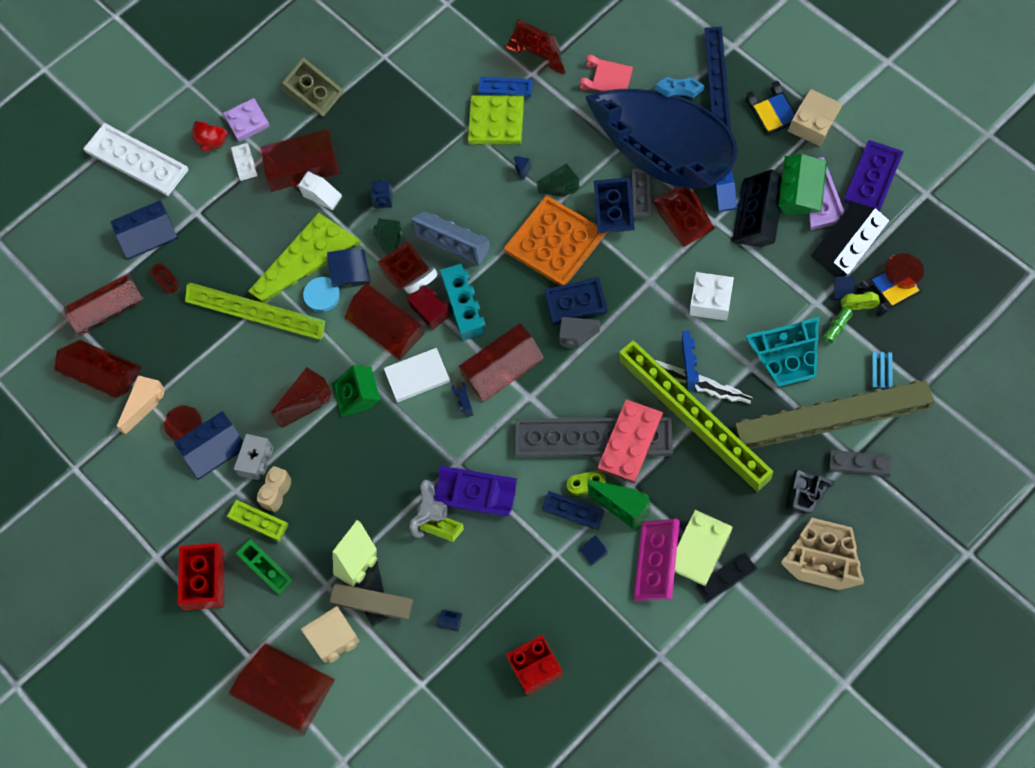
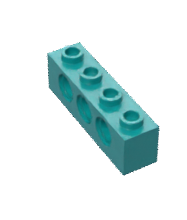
M462 263L441 269L442 279L462 341L484 335L483 328L486 325L483 316L479 317L478 314L481 311L478 300L474 301L473 296H475L473 285H469L467 281L470 280L468 270L463 269ZM462 300H467L466 303H460ZM467 316H473L471 319H465Z

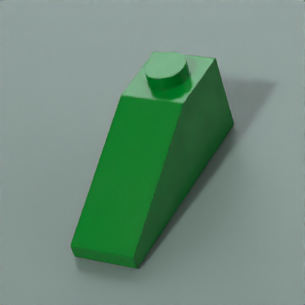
M249 538L233 552L278 595L293 581Z

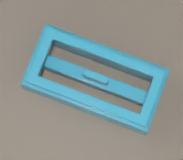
M872 352V390L890 389L893 386L892 353L884 354V352H880V354H877V352ZM877 359H880V385H877ZM884 359H887V386H885Z

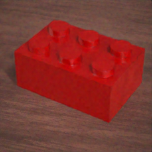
M219 543L179 546L178 605L184 611L224 607L225 549Z

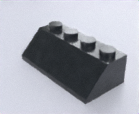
M771 169L744 179L732 239L733 243L755 247H764L775 243L781 211L778 204L782 176Z
M852 202L810 256L834 277L847 276L889 220L876 208Z

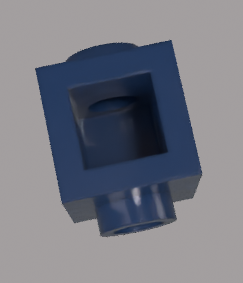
M379 180L372 182L371 198L374 208H392L393 191L390 181Z

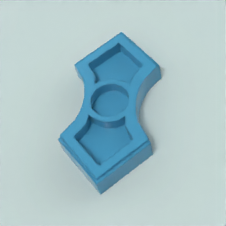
M665 77L655 84L654 90L668 98L673 95H686L694 98L704 91L705 85L691 77L682 80Z

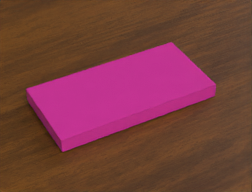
M678 519L642 522L634 600L672 599L680 524Z

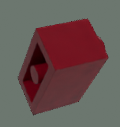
M422 285L419 290L407 297L410 308L432 331L450 317L448 305L443 300L440 301L437 298V294L432 288L428 289L425 285Z

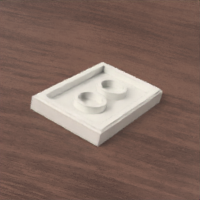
M437 348L384 368L397 403L450 382Z

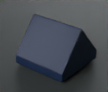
M515 156L513 158L515 169L520 178L524 180L531 169L530 158Z
M442 610L438 617L439 628L459 632L462 613Z

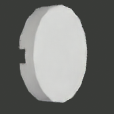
M431 267L409 280L403 288L407 293L419 290L420 286L427 285L437 277L436 269Z

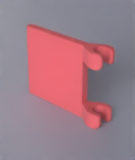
M593 55L587 56L586 66L590 68L597 67L593 82L587 78H581L579 86L581 90L602 92L628 89L633 67L600 60Z

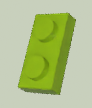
M447 517L439 522L430 520L419 526L420 530L454 542L464 530L463 523Z

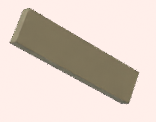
M335 583L329 603L409 620L414 601L410 598Z

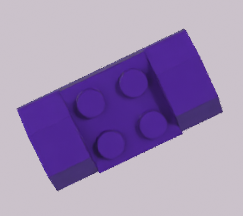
M440 466L439 480L434 499L454 509L509 517L516 495L517 478Z

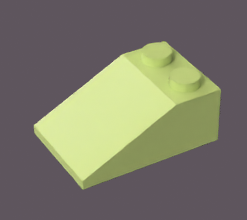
M695 510L677 547L675 573L706 586L729 540L732 526Z
M358 520L333 550V575L351 587H354L357 582L361 583L366 575L365 571L367 568H372L378 559L376 557L377 549Z

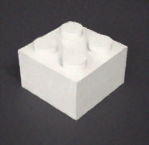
M696 272L690 316L727 321L734 277Z

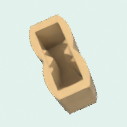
M273 466L267 473L265 484L257 494V502L263 509L275 513L281 507L283 495L287 493L291 485V477L286 470Z

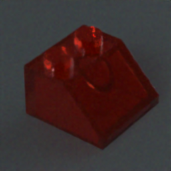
M409 241L378 261L382 273L399 291L430 270Z

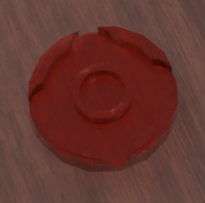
M899 253L888 260L885 274L891 284H895L901 289H911L916 287L922 280L924 267L915 256Z
M181 405L168 412L167 418L164 420V429L170 439L177 441L203 424L202 417L195 408Z

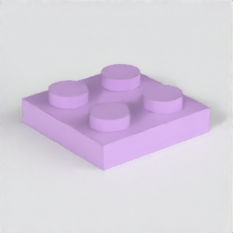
M255 98L223 113L239 142L270 127Z

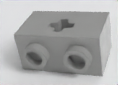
M246 434L234 467L238 476L261 480L262 475L266 473L267 459L271 457L273 452V446L269 439Z

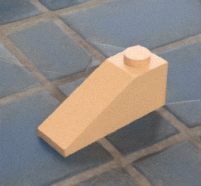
M138 375L117 424L118 429L123 434H127L163 398L164 387L160 381Z

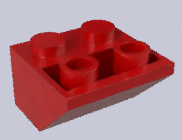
M543 635L506 654L527 696L563 677V671Z

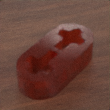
M159 263L151 268V275L166 293L173 294L179 290V282L165 265ZM161 271L164 274V276L161 277L160 274H158L157 272ZM169 280L173 286L170 287L166 282Z

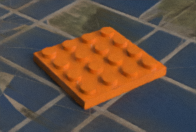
M546 195L504 247V252L559 286L569 283L606 233H598L595 223Z

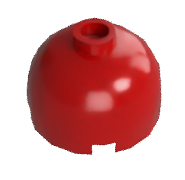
M194 121L191 132L194 142L200 145L199 149L210 152V149L222 147L228 133L223 128L215 125L210 126L208 123Z

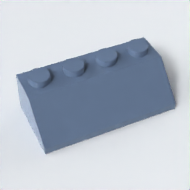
M423 212L412 218L416 238L480 266L490 250L489 240L484 235H477L466 227L461 228L450 220L445 221L434 213Z

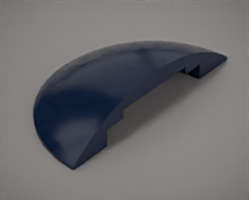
M615 89L586 96L587 103L594 116L615 146L637 167L664 183L690 189L707 188L725 178L734 167L738 150L731 130L720 118L694 102L675 95L668 98L657 91L642 89Z

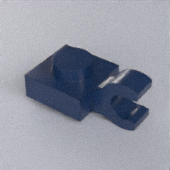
M461 382L462 389L456 390L455 386L452 385V392L461 399L457 401L460 412H465L467 418L474 415L467 395L466 384Z

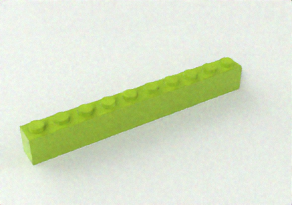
M634 340L619 352V362L756 492L761 490L772 479L773 470Z

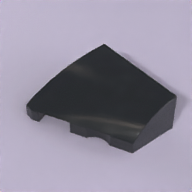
M795 470L785 509L806 514L811 513L816 503L822 500L825 496L824 493L829 487L834 485L835 481L820 475L813 476Z

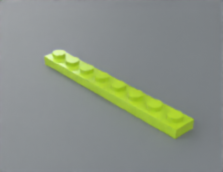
M194 283L187 284L185 302L321 340L323 338L325 320Z

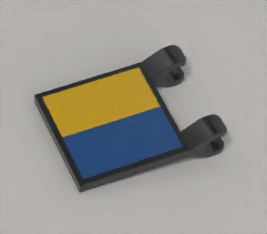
M779 81L772 82L771 91L775 95L757 102L754 92L751 91L746 94L747 97L745 98L767 135L790 126L796 114L786 98Z
M900 263L868 280L862 281L858 287L862 294L873 287L885 303L880 304L876 310L880 317L922 293V290Z

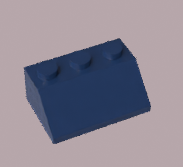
M161 200L110 221L128 260L178 239L167 210Z
M221 411L175 441L174 444L200 480L239 454L243 440L226 414Z

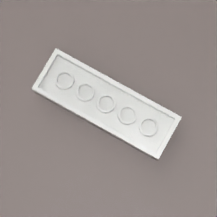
M106 123L101 126L84 147V151L89 155L166 196L170 195L189 170L186 165Z

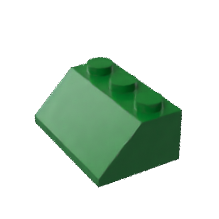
M804 154L784 157L778 206L786 215L822 212L827 169L826 160Z

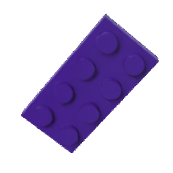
M868 140L843 202L847 204L852 202L876 208L880 212L904 151Z

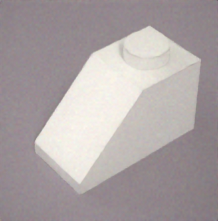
M307 172L299 184L303 197L331 210L335 208L342 197L326 180L311 172Z

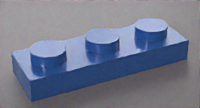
M481 77L479 95L524 96V98H531L533 79Z
M682 331L681 344L687 391L695 390L696 383H699V373L694 369V366H697V357L692 352V349H695L694 338H691L690 331Z

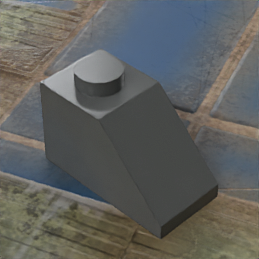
M562 317L559 336L560 345L566 348L580 347L600 332V320Z

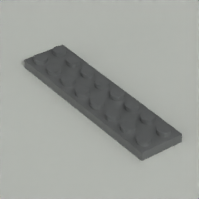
M672 417L661 418L646 457L673 456ZM618 418L516 419L515 456L516 458L602 457Z

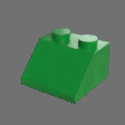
M352 365L332 383L341 417L369 410L381 400L372 367Z

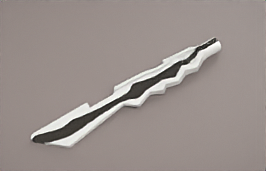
M655 360L679 383L686 384L685 369ZM699 375V383L695 385L697 392H707L710 396L715 395L719 399H728L731 402L742 401L751 404L753 398L743 394L738 389L729 385H720L716 381Z

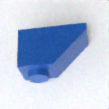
M731 170L725 178L712 185L719 212L737 209L735 182Z

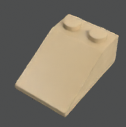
M810 89L792 119L788 132L821 147L843 104Z
M338 606L301 628L325 664L336 661L341 653L353 650L357 643L360 642Z

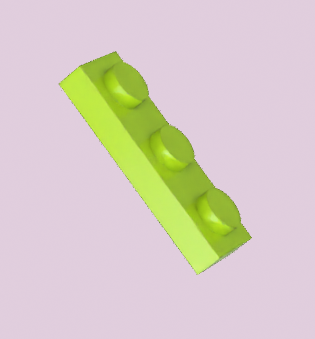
M238 500L235 501L227 515L228 519L280 542L289 526L287 522Z

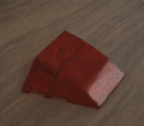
M518 19L506 47L519 54L525 49L549 61L550 69L565 75L566 71L560 47L555 36Z

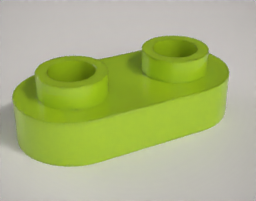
M866 292L860 295L846 294L841 299V307H846L850 310L870 309L880 304L879 295L874 294V292Z
M600 471L573 475L567 481V490L573 496L588 494V482L594 478H599L598 482L606 483L605 475ZM579 482L580 485L576 487L573 483Z

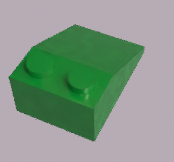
M592 480L588 482V496L634 531L649 516L651 501L649 496L643 491L638 492L633 488Z

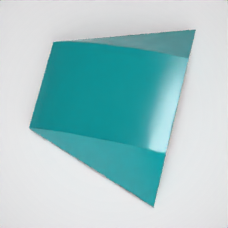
M820 317L745 335L778 387L816 378L817 342L819 338L818 323Z

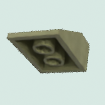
M304 57L279 88L294 101L322 117L326 115L344 92L342 88Z

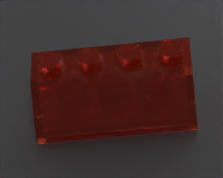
M127 273L65 306V316L76 334L80 332L83 334L88 332L91 326L106 322L111 315L117 316L124 312V308L138 305L143 297L131 274Z
M368 283L354 295L345 315L346 320L398 360H401L425 334L421 323Z
M519 323L459 365L461 376L478 397L485 402L543 361L544 357L532 336Z
M82 340L57 350L54 370L63 376L71 377L79 383L89 385L95 390L102 391L116 398L129 391L142 369L140 365Z

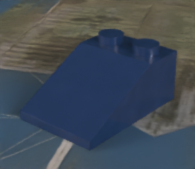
M630 177L594 180L598 233L634 231Z

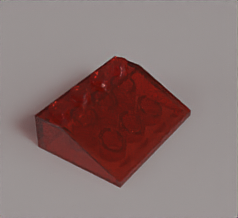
M329 129L261 147L264 171L271 192L299 185L307 172H311L321 178L340 174Z
M265 643L239 674L228 694L279 723L305 735L335 679Z

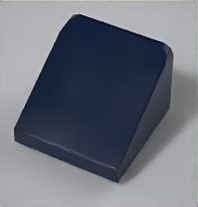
M854 276L835 277L833 282L835 300H841L846 294H854Z
M596 535L580 549V552L591 566L608 554V550Z

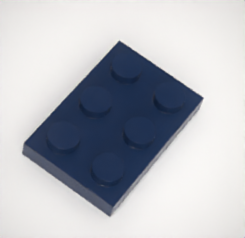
M599 277L544 290L553 325L561 324L562 317L584 319L608 313Z

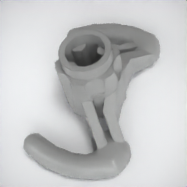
M423 480L421 482L422 502L417 507L418 515L411 519L409 525L411 534L417 539L424 537V532L418 531V526L430 520L437 522L445 520L447 515V505L434 499L435 489L430 480Z

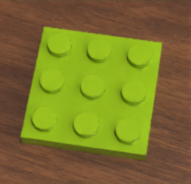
M471 96L469 144L522 145L524 96Z

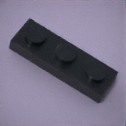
M744 552L713 573L706 586L697 584L695 589L708 604L757 571V567Z

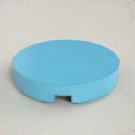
M328 277L314 278L304 288V301L309 309L315 312H326L333 309L339 302L340 289L339 287L333 288L332 280Z

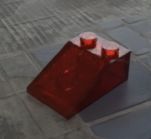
M676 186L652 200L660 217L683 247L715 229L694 189Z
M307 367L271 411L281 428L320 409L323 404L330 400L332 393L325 378Z

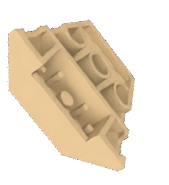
M812 518L800 534L799 539L791 547L790 552L781 562L800 581L836 590L864 584L852 527Z

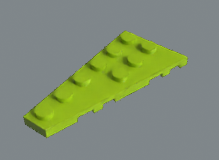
M318 213L248 292L261 303H266L282 293V290L291 284L295 285L299 279L304 276L308 277L329 264L327 252L348 250L354 245L358 246L361 244V241Z

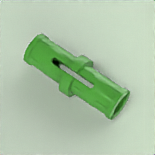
M843 307L837 317L830 322V327L822 336L825 342L833 344L838 334L844 331L847 321L853 315L850 309Z

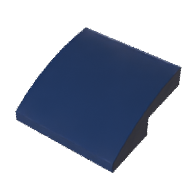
M364 250L327 252L333 288L348 284L356 287L371 283Z

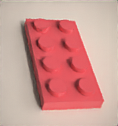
M626 399L598 465V471L635 484L663 412Z

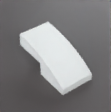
M245 143L232 147V154L240 181L257 176L249 144Z

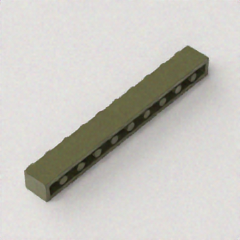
M915 380L904 386L898 384L890 387V389H876L864 395L863 393H857L846 399L840 397L832 402H818L810 407L800 406L788 412L787 410H782L775 415L768 416L764 414L758 416L757 419H742L735 423L734 432L736 437L751 450L931 409L934 399L927 380L921 382L920 380Z

